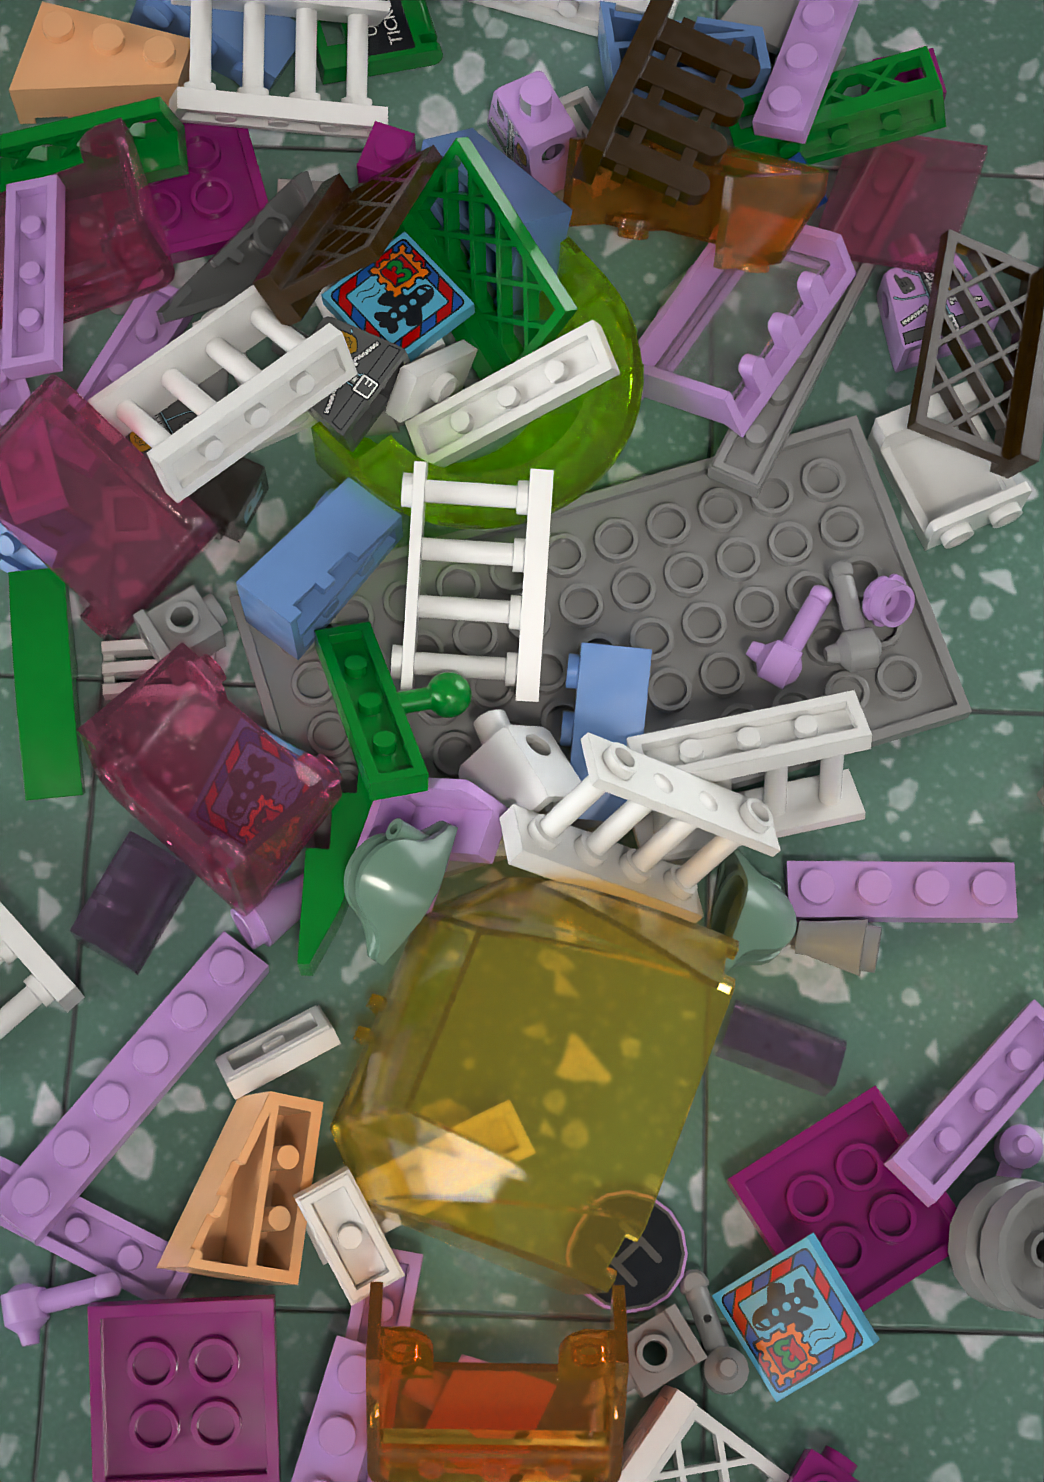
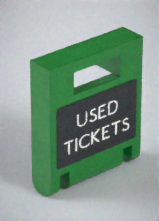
M384 0L390 1V12L378 26L368 25V77L427 67L439 63L443 58V52L440 44L437 42V34L426 0ZM317 20L316 65L322 84L346 81L347 23L339 22L345 43L327 46L321 26L322 22L327 21Z

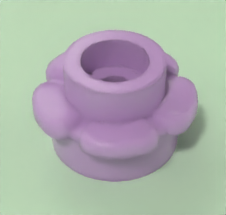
M900 575L880 576L872 581L864 591L863 614L866 619L872 620L875 626L897 627L904 623L912 613L915 595Z

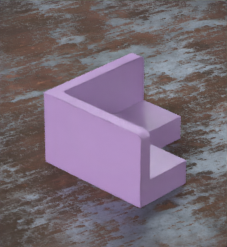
M429 778L428 791L373 801L357 847L370 837L385 833L389 824L396 818H400L419 830L427 828L438 821H445L458 827L449 861L493 864L503 835L499 817L509 808L468 780ZM437 895L426 914L431 915Z

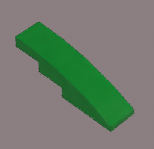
M66 567L8 572L14 683L25 799L28 801L83 795L86 792L79 738L82 735L76 685V679L79 677Z
M359 769L357 793L333 792L329 849L306 848L297 960L301 976L314 975L339 930L349 907L344 893L345 869L350 857L356 850L373 801L369 800Z

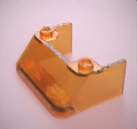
M586 137L570 138L563 202L573 210L569 227L606 224L617 227V235L619 237L635 240L648 239L649 231L664 230L716 244L714 268L721 270L737 268L751 273H768L770 265L782 263L825 196L829 171L804 163L727 146L721 162L717 165L706 166L694 161L692 167L704 172L710 180V188L705 200L695 206L677 201L673 208L662 203L664 194L628 178H625L623 185L610 179L612 171L601 166L592 185L571 177ZM645 138L641 143L678 161L682 157V155Z
M371 1282L366 1345L367 1471L370 1479L373 1482H618L622 1471L629 1372L625 1285H612L609 1330L583 1329L571 1333L560 1343L558 1364L434 1362V1346L431 1339L425 1333L407 1326L384 1327L383 1282Z

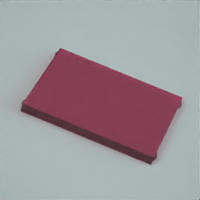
M916 135L845 154L818 228L841 234L851 261L934 274L940 236L949 229L961 234L988 153V145Z

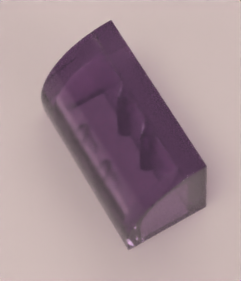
M130 831L71 927L70 932L81 945L139 975L197 876L177 858L147 839Z
M736 999L715 1056L825 1097L836 1085L847 1041Z

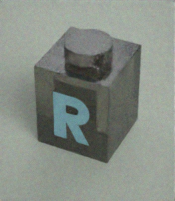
M242 457L186 497L185 503L193 526L199 532L212 539L222 540L223 536L240 543L269 489L265 467Z

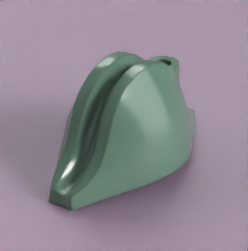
M396 818L389 824L385 833L376 834L365 840L350 857L345 869L344 893L348 904L362 922L365 931L367 955L375 962L384 966L429 910L441 886L458 827L445 821H438L427 828L419 830L400 818Z
M738 848L720 863L711 910L708 950L712 975L716 977H723L727 971L737 966L769 963L789 944L795 935L797 927L794 908L788 897L780 889V882L762 876Z

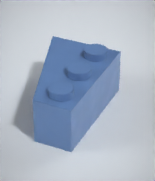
M136 0L129 23L190 38L191 6L173 5L171 0ZM212 9L211 69L235 81L242 87L244 12ZM265 14L264 88L270 92L295 57L296 21L290 17Z
M600 1L598 49L607 94L643 15L616 11V3ZM697 16L693 29L729 45L732 44L733 39L746 44L743 51L753 55L760 63L761 70L752 87L741 89L728 84L726 89L735 92L741 98L764 92L770 77L771 64L763 27ZM653 51L652 56L659 58L663 61L666 57L665 55L656 51ZM678 62L676 66L712 83L716 80L715 77L681 62ZM637 88L634 94L645 99L648 96V93ZM662 99L659 103L660 106L685 117L697 116Z
M473 128L424 139L421 151L434 145L443 158L456 138L469 137L557 275L573 210ZM461 163L458 167L459 191L468 192V171ZM437 198L430 210L440 225L444 227L443 198ZM459 200L460 230L469 231V201ZM485 204V232L495 235V214L490 206ZM460 239L470 253V240ZM486 243V271L496 273V244ZM512 247V276L523 278V259L516 247ZM469 258V260L467 261V264H468L469 267H470V258ZM490 282L497 293V283ZM513 286L514 312L524 309L522 287ZM539 290V304L549 301L544 291ZM496 297L493 302H494V304H495L496 307H497V297Z
M350 477L336 489H329L320 498L312 512L236 581L246 622L295 659L299 660L314 643L315 630L325 629L401 540L403 537L402 516Z
M582 642L579 654L569 653L565 688L576 689L574 712L563 711L560 746L571 747L569 763L581 781L589 775L580 740L588 732L611 742L624 744L625 746H627L628 737L644 734L652 649ZM605 792L578 819L605 821L627 800Z

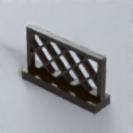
M434 145L352 188L348 187L340 173L325 180L320 185L252 283L281 324L291 326L302 321L324 287L380 259L442 160V156Z
M949 229L940 236L907 429L991 462L990 472L1007 479L1036 464L1040 459L1044 433V266L1041 268ZM955 252L968 257L978 275L977 277L964 282L953 263ZM1000 272L1021 280L1018 298L1010 302L996 277V274ZM981 282L997 310L983 316L969 291V288ZM954 296L970 324L959 330L955 329L945 311L947 300ZM1000 315L1012 335L1010 346L1002 349L987 323ZM972 330L977 334L989 358L975 364L960 337ZM945 344L949 347L962 370L961 373L950 379L947 378L937 360L938 349ZM991 363L994 364L1004 382L1002 395L996 398L979 371ZM964 378L967 379L981 404L980 407L969 413L965 410L952 387L954 383ZM939 393L954 419L953 422L947 425L927 417L930 396ZM985 411L996 430L994 443L981 438L971 418Z

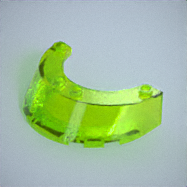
M569 236L560 242L558 278L578 310L555 340L591 320L596 321L602 326L620 374L531 421L511 442L486 456L470 461L452 463L445 468L428 462L427 480L518 486V480L530 481L531 469L554 470L552 514L584 495L598 483L615 464L626 447L639 414L644 386V364H642L641 351L637 340V328L628 307L617 289ZM541 291L539 293L540 319L548 320L555 309L544 291ZM321 421L311 427L316 463L333 480L341 485L350 477L397 513L411 517V508L401 507L403 472L414 473V461H427L412 454L391 435L378 444L364 437L352 453L336 440ZM426 503L425 522L459 529L484 530L505 528L527 523L528 516L517 515L514 508Z

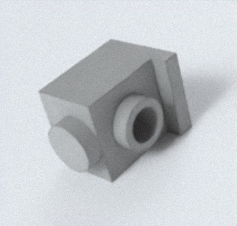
M193 585L146 613L142 609L133 614L140 637L168 680L226 646L221 628L222 625L228 622L224 611L211 593L201 598ZM193 618V621L187 627H177L185 621Z
M673 1304L611 1343L609 1346L615 1356L609 1359L607 1363L625 1393L635 1388L640 1398H644L708 1357L676 1304ZM649 1342H657L665 1350V1359L658 1366H652L644 1360L643 1348Z

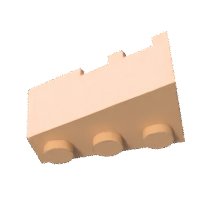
M42 1L9 88L19 123L36 124V118L46 117L71 118L159 96L169 107V99L177 86L184 87V83L189 81L190 38Z
M272 1091L244 1095L238 1098L156 1268L265 1286L298 1285L307 1221L293 1195L312 1185L324 1102Z

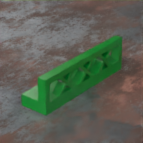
M927 46L832 72L805 144L754 135L753 126L741 129L739 121L734 126L728 127L740 177L747 173L753 180H757L798 152L811 165L945 128L946 117L943 88ZM920 67L924 76L922 79L907 83L894 80L899 73ZM859 84L870 87L869 91L861 96L852 98L843 95L848 87ZM764 92L742 97L744 110L741 117L756 113Z
M159 96L0 134V157H2L0 158V218L5 217L6 184L57 174L66 187V203L187 175L189 172L185 126ZM151 119H156V120H157V121L150 122V123H139V122L147 121V120H151ZM92 133H102L99 135H91Z

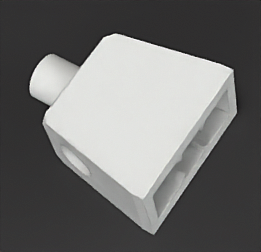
M501 709L488 711L474 721L473 725L482 746L460 765L458 773L459 779L472 782L508 808L515 804L545 815L581 782L549 730L539 726L511 725L506 712ZM503 835L495 856H507Z

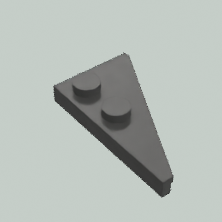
M308 171L294 176L156 311L160 325L221 307L253 285L252 283L315 194Z

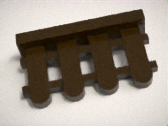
M650 0L587 134L571 177L592 185L601 166L612 171L610 179L623 185L625 178H628L664 194L662 203L673 208L677 201L695 206L705 200L710 188V180L704 172L692 167L694 161L706 166L717 165L721 162L727 149L726 138L720 132L710 128L711 123L713 122L723 127L734 126L738 123L744 110L742 98L726 88L728 84L741 89L752 87L757 80L761 66L753 55L743 51L746 44L733 39L732 44L729 45L693 29L696 22L686 17H683L681 23L668 18L674 0ZM653 51L665 55L664 61L652 56ZM678 62H681L715 77L716 80L712 83L676 66ZM636 88L648 93L647 98L645 99L634 94ZM661 99L699 116L698 121L696 122L660 106ZM618 127L631 132L629 137L626 138L617 134ZM645 138L682 155L680 161L642 145L643 139Z

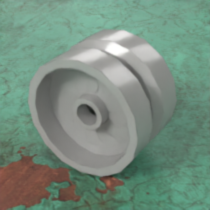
M996 1176L976 1184L960 1201L950 1223L948 1254L953 1273L967 1295L987 1307L1003 1311H1013L1036 1319H1044V1182Z

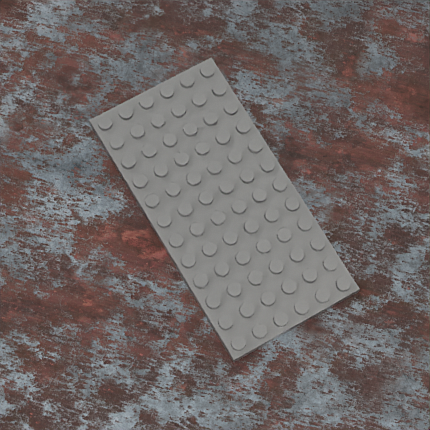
M857 415L790 434L757 498L708 478V468L714 458L711 457L552 503L539 702L516 701V687L505 686V680L465 678L470 685L472 697L470 705L461 715L453 718H444L438 716L432 710L406 714L429 773V778L459 779L460 765L482 746L473 725L474 721L480 715L496 709L506 712L511 725L539 726L549 730L569 761L571 747L560 746L563 711L574 712L576 689L565 688L569 653L579 654L582 642L652 649L644 734L855 690L871 730V747L968 718L972 712ZM514 514L434 538L514 543L515 538H526L528 515ZM409 545L391 550L326 627L332 628L370 621L390 675L393 644L403 645ZM422 560L420 595L511 600V595L522 596L524 573L512 572L513 566ZM837 561L851 563L861 609L863 607L865 589L880 576L900 575L904 578L906 585L914 592L915 604L912 613L904 623L897 627L875 626L872 620L866 619L863 614L866 627L873 628L875 635L879 638L882 645L878 668L849 673L840 664L826 663L824 647L836 643L840 634L844 631L828 571L829 567ZM813 586H826L833 594V597L801 651L803 652L801 657L802 670L796 681L786 685L782 690L758 677L755 662L746 655L751 643L756 641L768 644L778 639L782 641ZM239 594L230 596L231 607L269 731L341 772L303 843L305 851L306 848L329 849L333 792L357 793L358 766L315 649V641L299 660L295 659L246 622ZM419 618L417 652L507 658V652L519 653L520 630L509 629V623ZM415 675V689L427 687L428 683L435 676ZM392 679L396 691L400 692L401 679ZM820 760L788 766V773L819 764ZM764 772L732 778V790L763 781ZM577 819L571 826L593 832L604 821ZM495 856L493 863L505 860L507 856ZM449 861L443 878L489 864Z

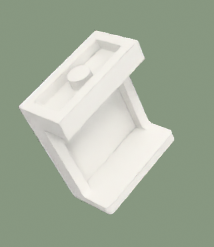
M968 381L953 386L967 413L978 407L980 402ZM939 393L930 396L927 417L946 425L953 422L954 419ZM911 404L875 419L867 442L925 551L940 544H943L946 549L955 547L974 535L973 530L990 523L993 528H999L1013 522L1022 515V508L1032 492L1027 481L1016 485L1012 477L1007 479L990 472V461L907 429ZM979 415L971 418L981 438L993 443Z

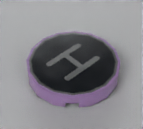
M631 1191L606 1195L588 1206L573 1226L568 1247L571 1275L583 1295L602 1309L624 1314L649 1311L669 1298L683 1278L688 1256L684 1230L672 1211L652 1196Z

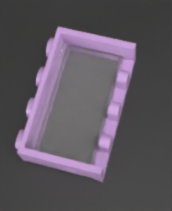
M735 206L723 224L717 228L713 238L695 263L688 268L680 284L667 302L660 307L654 320L636 345L629 350L627 357L620 365L636 397L639 400H643L645 397L725 424L743 438L857 275L842 235Z

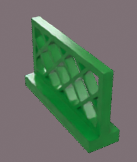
M469 137L456 138L393 239L405 231L474 303L475 313L453 329L451 333L457 342L465 340L478 349L472 367L480 380L554 341L578 308ZM461 163L468 171V192L459 191L458 167ZM437 198H443L444 227L440 225L430 210ZM459 200L469 201V231L460 230ZM485 204H488L495 214V235L485 232ZM460 239L470 240V267L467 264L468 259L460 247ZM486 243L496 244V273L486 271ZM512 247H516L523 259V278L512 276ZM487 282L497 283V307L487 291ZM513 286L523 288L524 316L513 314ZM539 290L544 291L555 309L548 320L540 319ZM514 325L524 327V348L514 334Z

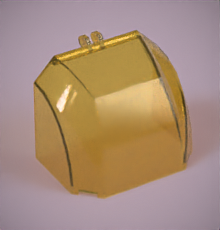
M507 876L434 905L432 911L429 914H425L421 922L410 934L385 996L372 993L366 1007L376 1015L371 1029L358 1026L352 1039L364 1047L330 1125V1131L343 1163L352 1173L370 1210L373 1213L565 1294L608 1293L617 1274L616 1270L608 1266L624 1239L627 1238L638 1242L646 1228L733 995L736 979L724 974L726 958L734 960L737 955L739 941L675 915L622 897L575 884L539 877Z

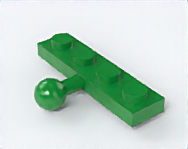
M370 621L315 630V649L369 800L375 801L428 791L429 773L406 714L432 710L435 714L444 718H453L461 715L470 705L472 697L471 688L467 680L457 673L443 672L433 677L427 687L397 692Z

